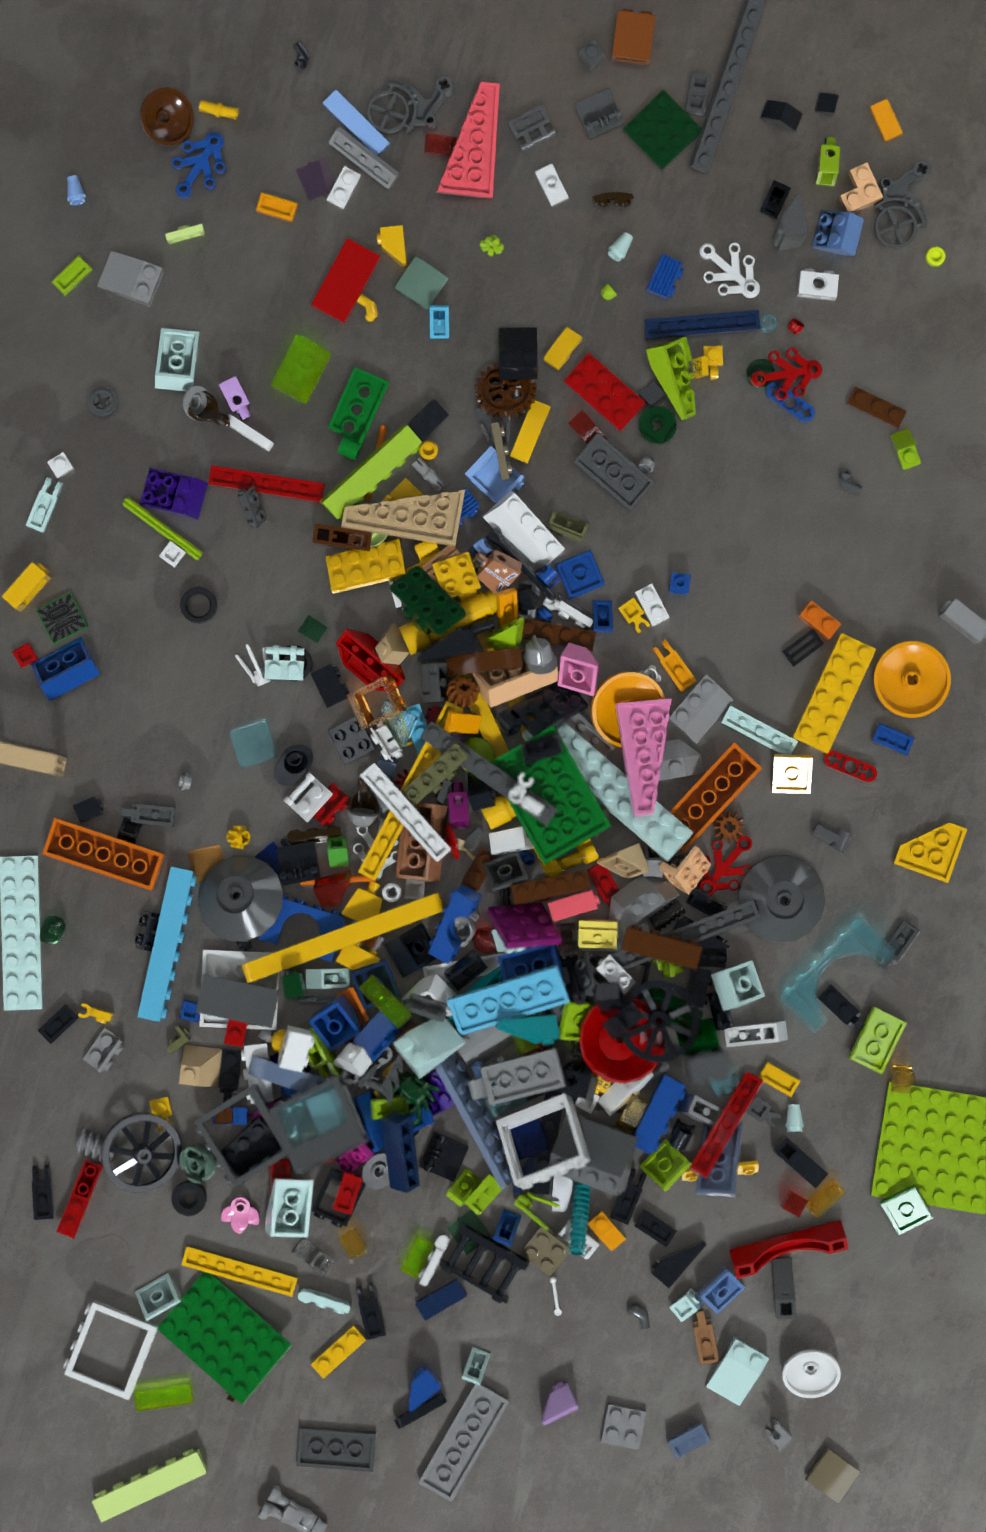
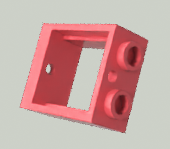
M589 890L547 904L554 922L598 909L597 904H600L598 894L593 893V890Z

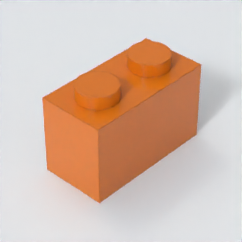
M812 600L798 616V618L827 641L841 625L840 622Z

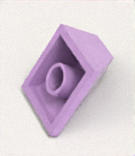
M561 1381L552 1386L553 1389L549 1392L542 1414L544 1426L578 1409V1402L568 1382L563 1384Z

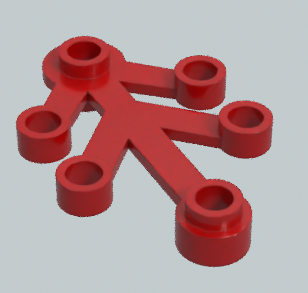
M791 347L786 350L785 355L788 359H793L802 366L801 368H795L781 358L778 351L774 350L769 352L768 360L771 363H776L784 371L767 374L757 371L750 376V382L754 387H761L767 381L786 378L780 389L775 392L777 400H784L787 398V391L796 377L804 375L799 385L793 388V395L801 397L805 394V388L810 380L816 379L821 375V364L816 360L807 361L798 354L796 348ZM790 350L794 352V357L790 356ZM772 353L777 356L776 360L772 359ZM811 366L816 368L815 373L811 371ZM758 375L762 377V382L757 380ZM797 388L801 389V394L797 393ZM779 391L784 393L783 398L779 396Z
M739 837V841L736 842V848L723 863L721 851L723 843L720 840L713 841L711 848L714 850L715 873L710 877L708 870L702 876V880L699 881L697 888H700L710 896L714 895L716 890H738L740 888L738 880L733 879L726 883L716 882L721 876L747 875L743 873V868L748 867L751 869L749 865L737 868L729 867L743 851H748L752 847L750 837ZM742 840L747 841L748 844L746 847L741 846L740 843ZM715 842H719L721 845L718 850L713 846ZM704 855L708 858V861L711 862L710 857L708 855ZM733 881L737 882L738 884L736 889H733L730 886V884ZM705 884L711 886L709 891L704 890L703 886Z

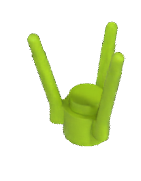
M522 1192L514 1205L524 1211L539 1226L548 1230V1227L530 1211L534 1204L531 1200L534 1199L557 1208L560 1205L536 1196L531 1192L527 1194Z

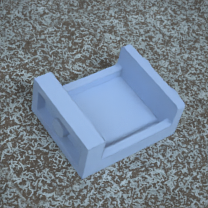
M492 446L465 473V476L495 504L509 491H518L525 484L523 482L525 477L519 474L513 467V474H509L510 478L502 480L497 452Z

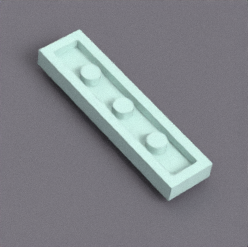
M729 706L721 722L782 755H791L798 743L797 740L732 706Z

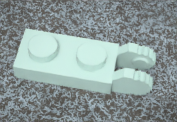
M49 477L46 478L42 490L39 491L25 525L42 533L46 530L63 483L58 482L52 495L46 493L52 480Z
M307 1287L300 1289L297 1296L299 1301H303V1303L307 1304L312 1301L318 1307L326 1308L327 1306L333 1308V1311L339 1314L349 1313L352 1305L351 1301L310 1288L307 1289Z

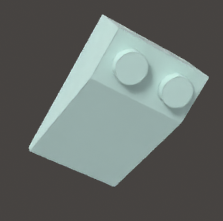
M161 328L155 371V388L187 391L191 386H194L199 332Z
M444 1017L443 1022L431 1019L410 1030L394 1042L397 1052L421 1079L466 1042Z
M275 1179L266 1212L265 1231L269 1236L308 1237L313 1180Z
M734 1336L706 1387L740 1406L763 1371L769 1357L767 1354Z

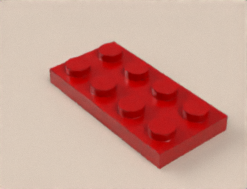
M589 352L563 381L620 432L646 404L644 400Z

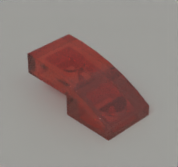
M583 410L568 422L586 445L597 432L608 440Z

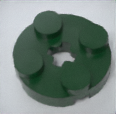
M663 406L648 408L639 419V432L642 438L650 444L662 445L670 441L677 429L674 414ZM654 421H661V426L663 428L661 430H654V425L652 423Z

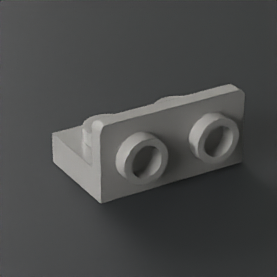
M105 1027L83 1060L96 1068L98 1072L102 1073L103 1070L107 1072L113 1064L111 1061L115 1054L118 1056L124 1048L122 1045L124 1040Z

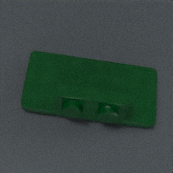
M415 566L390 585V591L401 601L402 614L407 619L410 618L414 622L415 627L419 631H424L427 635L433 631L437 636H441L466 616V611L419 566Z

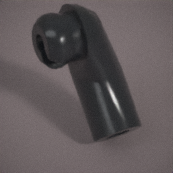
M299 41L293 45L298 54L296 61H294V67L298 70H303L307 67L310 55L302 42Z

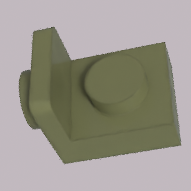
M175 1026L181 1037L175 1036L168 1042L169 1046L166 1049L170 1054H173L191 1040L188 1037L191 1034L185 1026Z

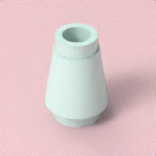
M624 232L608 248V255L615 261L620 262L621 259L625 258L633 237Z
M788 1105L785 1124L787 1132H802L804 1124L800 1105Z

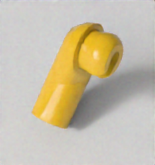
M361 294L357 302L366 308L367 314L365 319L373 322L378 316L377 305L374 301Z

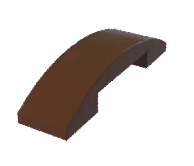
M521 648L485 651L447 658L448 677L453 678L474 673L523 668Z

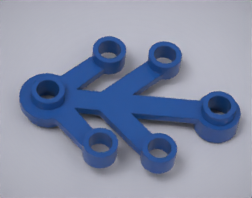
M211 132L206 136L205 140L197 142L185 141L182 144V149L187 154L192 153L196 149L205 148V150L200 155L182 159L175 157L172 159V166L177 170L184 166L195 164L185 181L176 186V193L180 198L185 199L191 195V185L202 168L205 177V188L208 190L215 188L216 183L212 178L208 158L213 152L216 162L214 165L216 173L222 174L225 172L226 166L222 161L220 152L224 145V139L221 134ZM213 138L218 140L216 144H211ZM185 145H191V149L185 150ZM179 160L181 161V165L175 166L174 162ZM220 164L224 166L221 171L217 170V166ZM209 180L213 181V185L211 187H208L206 185L207 181ZM183 186L187 188V191L184 193L180 192V188Z

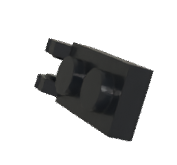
M34 1165L32 1167L34 1220L54 1219L50 1166L45 1165L44 1167L45 1180L38 1181L39 1169L37 1165Z
M633 1168L629 1174L626 1190L619 1194L610 1218L627 1225L643 1190L642 1186L647 1174L642 1173L638 1186L632 1185L631 1181L636 1174V1169Z
M369 1283L367 1287L371 1297L368 1300L363 1299L362 1288L360 1286L356 1287L359 1299L358 1305L367 1340L386 1336L378 1299L375 1297L372 1283Z

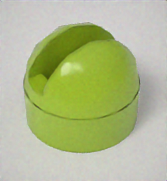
M609 283L601 289V295L606 300H611L617 296V293Z

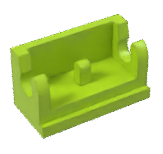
M489 1172L464 1203L477 1215H480L504 1188L501 1189L495 1177Z

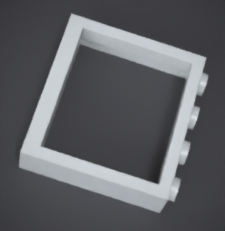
M566 1093L496 1120L513 1182L517 1187L522 1189L531 1188L534 1183L549 1181L550 1177L554 1175H564L568 1173V1170L582 1168L585 1166V1163L591 1161L572 1097ZM566 1108L579 1156L524 1177L510 1129Z
M94 1300L86 1308L85 1315L88 1316L86 1321L81 1322L77 1332L80 1333L78 1340L73 1341L70 1349L73 1353L71 1359L67 1357L63 1368L66 1371L64 1375L129 1400L159 1325ZM96 1310L148 1330L125 1390L73 1370Z

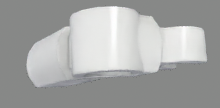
M521 773L518 779L519 784L515 785L509 792V799L514 804L521 803V807L539 816L545 805L530 796L525 797L526 788L533 784L534 779L530 778L529 782L524 783L523 778L525 774Z

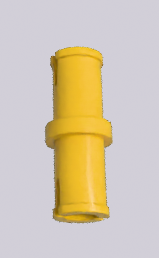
M201 100L199 112L214 114L218 118L222 116L237 120L239 108L223 105L222 102L213 103Z

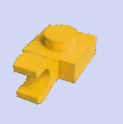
M703 346V356L708 358L710 380H717L718 366H723V347Z
M86 1003L81 1004V1006L87 1008V1013L78 1014L81 1018H87L91 1015L96 1017L95 1021L104 1024L107 1021H112L114 1013L91 1007Z

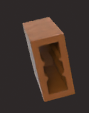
M631 9L618 10L611 60L649 65L656 15H652L649 11L635 13Z

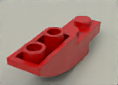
M85 1159L56 1233L75 1239L103 1169L102 1165Z

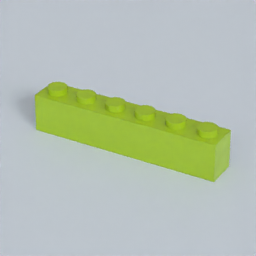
M403 424L319 502L335 519H343L345 507L359 505L364 500L363 496L368 492L372 493L378 487L377 483L382 479L384 481L392 474L391 471L396 466L397 468L402 466L409 454L413 455L420 449L419 445L422 441L408 425Z

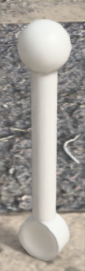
M551 1276L549 1281L552 1283L555 1302L554 1314L556 1316H560L562 1314V1311L559 1308L556 1289L557 1278L555 1276Z

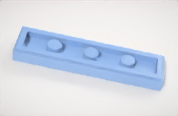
M337 90L323 102V105L365 147L377 156L390 145Z

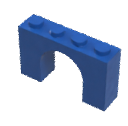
M283 894L282 909L275 924L263 935L259 936L258 939L278 945L285 921L296 913H305L312 916L319 925V936L343 928L346 917L342 916V912L333 909L331 913L324 911L325 907L314 904L313 907L307 906L304 900L295 898V901L288 900V896ZM336 951L318 958L332 962Z

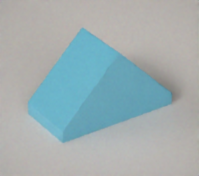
M430 305V339H449V305Z

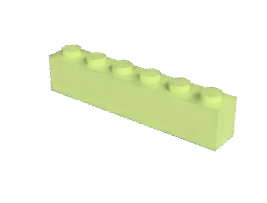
M193 1448L183 1452V1456L178 1459L172 1457L166 1460V1464L161 1467L155 1465L147 1469L148 1473L142 1476L138 1473L130 1477L131 1481L125 1484L121 1481L113 1485V1489L108 1492L104 1489L96 1493L92 1503L101 1523L206 1474L208 1468L199 1449L195 1451Z

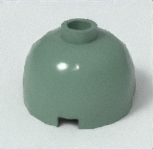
M194 1144L180 1153V1167L182 1170L185 1169L188 1174L186 1175L188 1180L199 1184L210 1179L215 1174L217 1165L214 1159L216 1157L213 1152L207 1150L204 1144Z

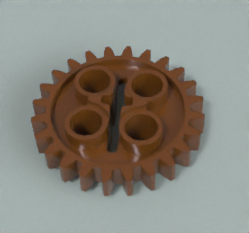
M493 363V369L487 366V373L482 371V378H477L478 384H475L477 404H481V410L486 409V415L493 413L494 419L500 415L501 420L504 419V416L511 420V415H515L518 418L519 412L525 414L524 408L531 409L530 403H535L534 397L537 396L535 379H523L517 382L499 380V366L496 363ZM495 381L499 382L497 385L491 384ZM514 396H520L519 399H513ZM497 398L502 399V400L499 401V402H495V401H494V400L497 399Z

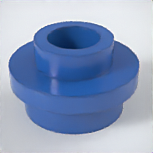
M544 606L536 609L538 612L536 616L542 622L548 621L550 623L552 621V613Z

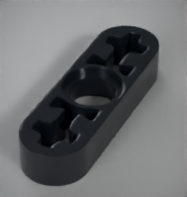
M443 1393L437 1394L423 1402L412 1412L409 1410L394 1419L397 1428L400 1429L442 1406L447 1400Z

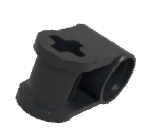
M677 1118L671 1132L670 1145L676 1150L685 1151L693 1135L695 1125L690 1126Z

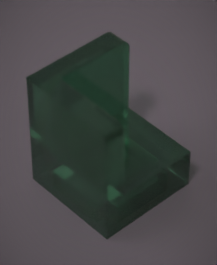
M308 615L298 632L318 643L325 631L328 630V627Z

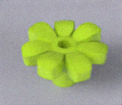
M490 235V237L480 241L481 250L483 252L488 251L489 256H494V252L496 254L502 253L504 244L499 243L500 239L496 235Z

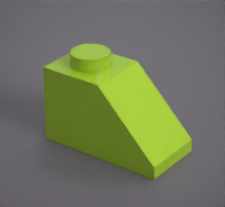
M523 616L493 631L487 640L494 650L517 648L522 641Z

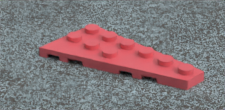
M479 83L436 193L493 198L500 84Z

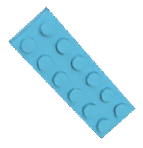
M558 965L450 997L447 999V1002L461 1036L494 1026L500 1020L517 1019L569 1003L570 998Z

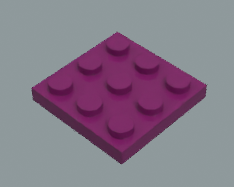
M542 902L488 907L487 914L506 949L558 945L561 943L562 938Z

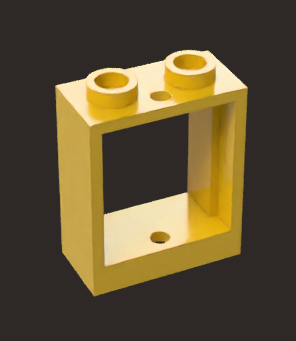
M32 562L1 597L16 610L22 612L51 579L48 575L50 571L42 564L38 563L36 565Z

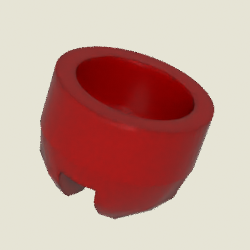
M792 318L788 324L789 332L794 331L793 335L799 334L805 327L801 321Z

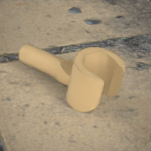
M456 838L458 849L474 860L476 856L463 847L466 841Z

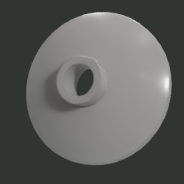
M386 1153L374 1154L363 1165L361 1172L362 1181L370 1189H382L389 1184Z

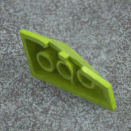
M686 336L646 349L650 366L681 420L696 415L695 396L690 383V379H693V372L689 370V361H692Z

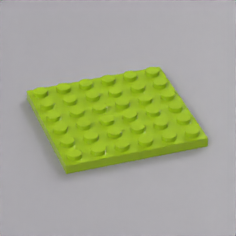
M888 1081L870 1195L888 1198L915 1185L926 1205L985 1214L986 1097Z

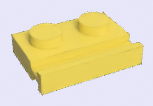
M579 919L578 948L617 949L618 920Z

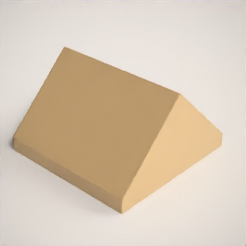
M639 843L597 860V864L627 880L649 871Z

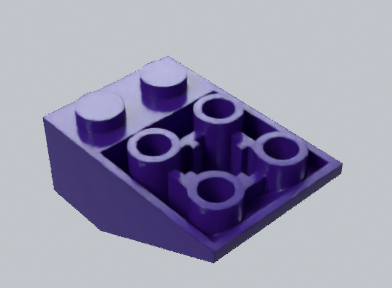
M149 468L140 505L198 520L208 483L195 477Z
M437 1070L422 1077L429 1084L440 1088L439 1092L430 1090L435 1099L434 1102H431L427 1097L429 1110L433 1116L455 1105ZM400 1090L397 1091V1092L395 1093V1095H399V1094H400ZM409 1104V1111L414 1108L415 1104Z

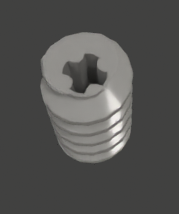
M84 1128L76 1144L78 1152L81 1153L85 1149L86 1156L92 1152V1158L95 1159L99 1155V1161H101L103 1140L100 1141V1134L93 1138V1132L91 1131L86 1135V1129ZM109 1152V1163L112 1162L115 1153Z

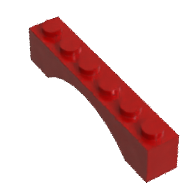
M838 1220L742 1247L739 1246L730 1249L729 1252L736 1278L740 1279L755 1275L769 1261L789 1252L813 1250L833 1254L848 1250L849 1247L842 1222Z

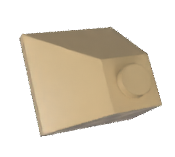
M185 1045L179 1084L219 1087L222 1049Z

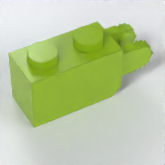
M313 1027L308 1029L312 1037H314L313 1047L308 1050L307 1054L311 1068L314 1070L318 1069L320 1075L327 1078L330 1076L326 1067L328 1065L333 1075H340L339 1067L333 1064L337 1058L334 1051L331 1052Z

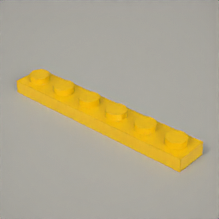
M186 1246L181 1264L189 1268L293 1297L298 1277L190 1246Z

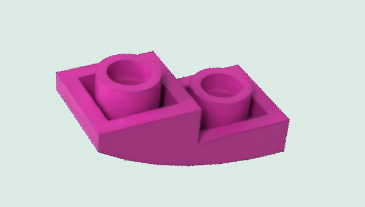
M363 1144L344 1153L336 1161L343 1171L352 1173L374 1154L366 1144Z

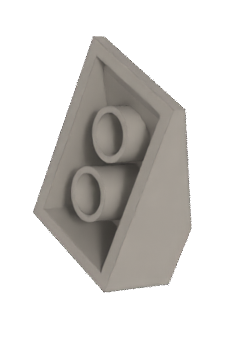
M110 251L97 287L151 307L164 270L151 263Z

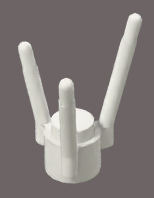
M246 644V649L256 671L252 673L238 654L235 657L250 676L252 682L256 683L258 687L272 681L271 679H265L264 667L260 669L249 644ZM263 647L262 651L265 663V660H268V656L265 653L266 648Z

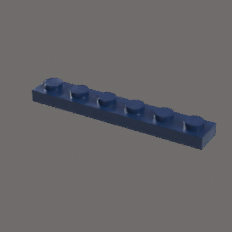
M759 310L644 319L646 339L760 330Z

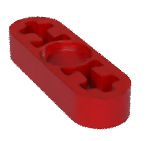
M829 751L828 754L824 755V764L831 769L864 782H872L877 777V770L872 765L837 751ZM835 754V759L841 761L842 757L845 758L841 764V769L838 768L840 764L836 762L832 765L829 764L830 760L827 757ZM853 761L856 768L853 772H848L845 769L846 762ZM859 764L863 765L862 770L867 771L870 768L873 777L866 779L865 774L861 772L857 776Z

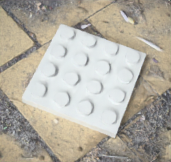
M203 950L202 979L203 974L247 983L241 965L274 952ZM279 972L248 984L279 990ZM278 1000L272 1028L248 1023L247 1029L277 1030ZM200 1013V1027L227 1028L228 1019Z

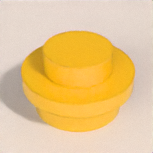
M424 441L420 445L419 453L422 458L432 460L438 454V447L433 441Z

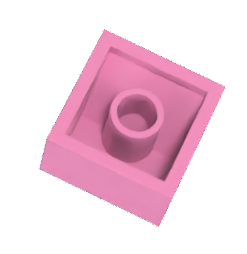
M568 643L561 655L558 686L594 696L599 664L587 648Z

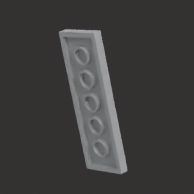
M474 1384L418 1483L452 1502L510 1400L482 1384Z

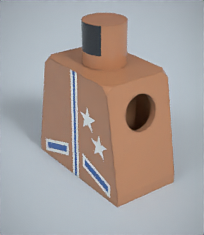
M494 550L488 557L478 552L473 559V562L479 565L478 579L495 595L496 592L505 590L521 574L522 563L497 550Z

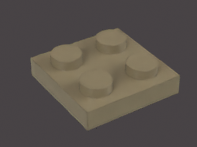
M541 1226L523 1247L520 1254L548 1276H551L568 1256V1249L570 1247L568 1242L551 1229L545 1230Z

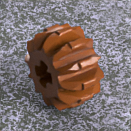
M464 675L461 678L456 676L447 686L446 695L449 696V702H454V707L460 705L463 709L466 705L470 708L478 699L479 688H477V682H471V678L465 679Z
M727 811V818L721 813L722 821L718 818L714 820L719 823V826L715 825L713 829L720 830L715 833V836L717 837L722 834L721 842L727 837V842L731 843V836L737 842L739 839L736 834L744 835L743 832L739 831V828H746L745 825L739 826V823L744 819L736 820L737 812L734 813L732 818L731 811ZM728 821L731 825H734V830L731 829V833L728 832V829H724V825H727L726 822Z

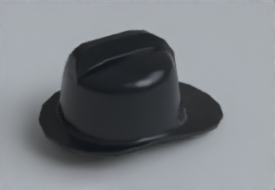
M304 745L290 746L285 749L282 757L274 767L273 774L275 780L283 786L295 784L313 763L312 751Z

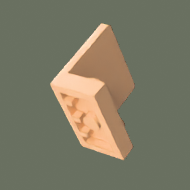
M694 846L679 867L672 863L668 865L662 862L658 868L674 887L689 895L697 886L702 876L708 872L711 864L699 847Z

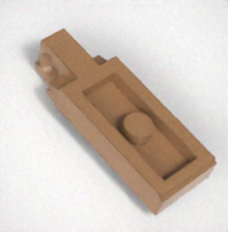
M703 1309L696 1311L697 1321L693 1322V1330L700 1365L719 1362L710 1318L705 1319Z

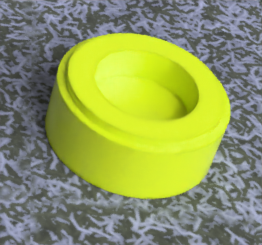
M937 246L930 248L926 253L927 263L934 267L940 266L945 260L944 250Z

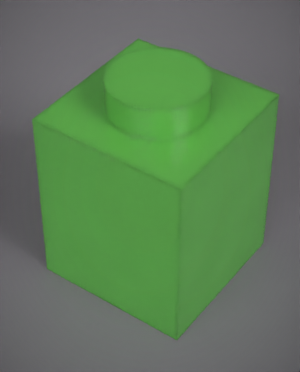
M346 836L327 838L330 868L349 866Z

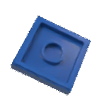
M591 550L555 564L570 600L605 586Z

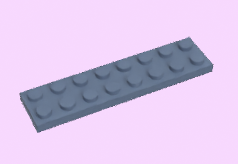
M455 1051L435 1068L499 1187L502 1189L511 1184L513 1178L499 1130L493 1121L492 1114L484 1104V1099L472 1100L468 1081L473 1079L470 1078L465 1064L460 1060L457 1051Z

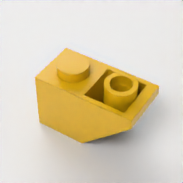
M358 942L342 948L336 962L351 970L378 963L381 958L378 957V952L370 948L366 951L361 948L362 944Z

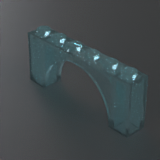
M863 918L859 921L855 920L850 925V930L846 934L842 933L836 939L837 943L832 948L828 947L822 953L823 957L819 961L815 960L809 966L810 970L805 975L801 974L795 980L796 983L791 988L785 989L781 994L780 1000L814 1034L828 1022L818 1005L817 985L823 971L832 962L845 956L860 955L871 958L884 966L896 954L895 949Z

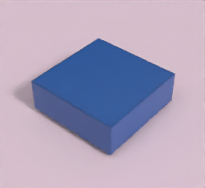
M184 999L179 1018L198 1023L200 1013H196L197 1002Z

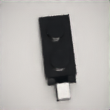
M830 984L818 999L845 1025L847 1024L851 1027L854 1024L861 1031L864 1023L859 1017L862 1014Z
M222 1049L219 1093H224L223 1103L231 1099L232 1094H237V1089H239L241 1051Z

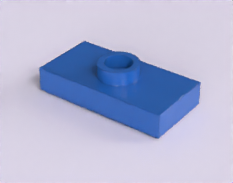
M879 723L871 741L907 756L915 738Z

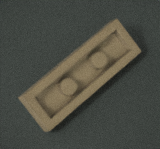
M499 421L491 422L501 478L506 480L510 478L509 474L513 473L511 462L507 463L505 456L509 455L507 444H503L502 436H505L504 425H500Z

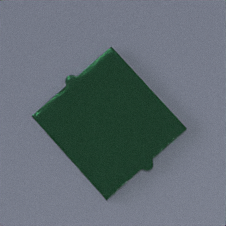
M472 1209L462 1217H457V1221L446 1228L457 1243L461 1239V1234L458 1231L463 1222L488 1237L492 1236ZM473 1240L468 1241L463 1251L468 1255L478 1247V1243Z

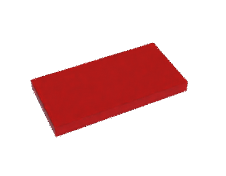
M347 238L311 306L345 324L381 256Z

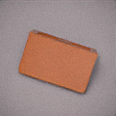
M354 986L336 994L337 997L344 994L355 1009L360 1025L369 1022L370 1017L367 1011L364 1010Z

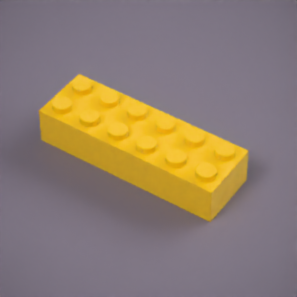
M843 633L839 634L793 733V739L824 754L829 753L876 651L875 648Z

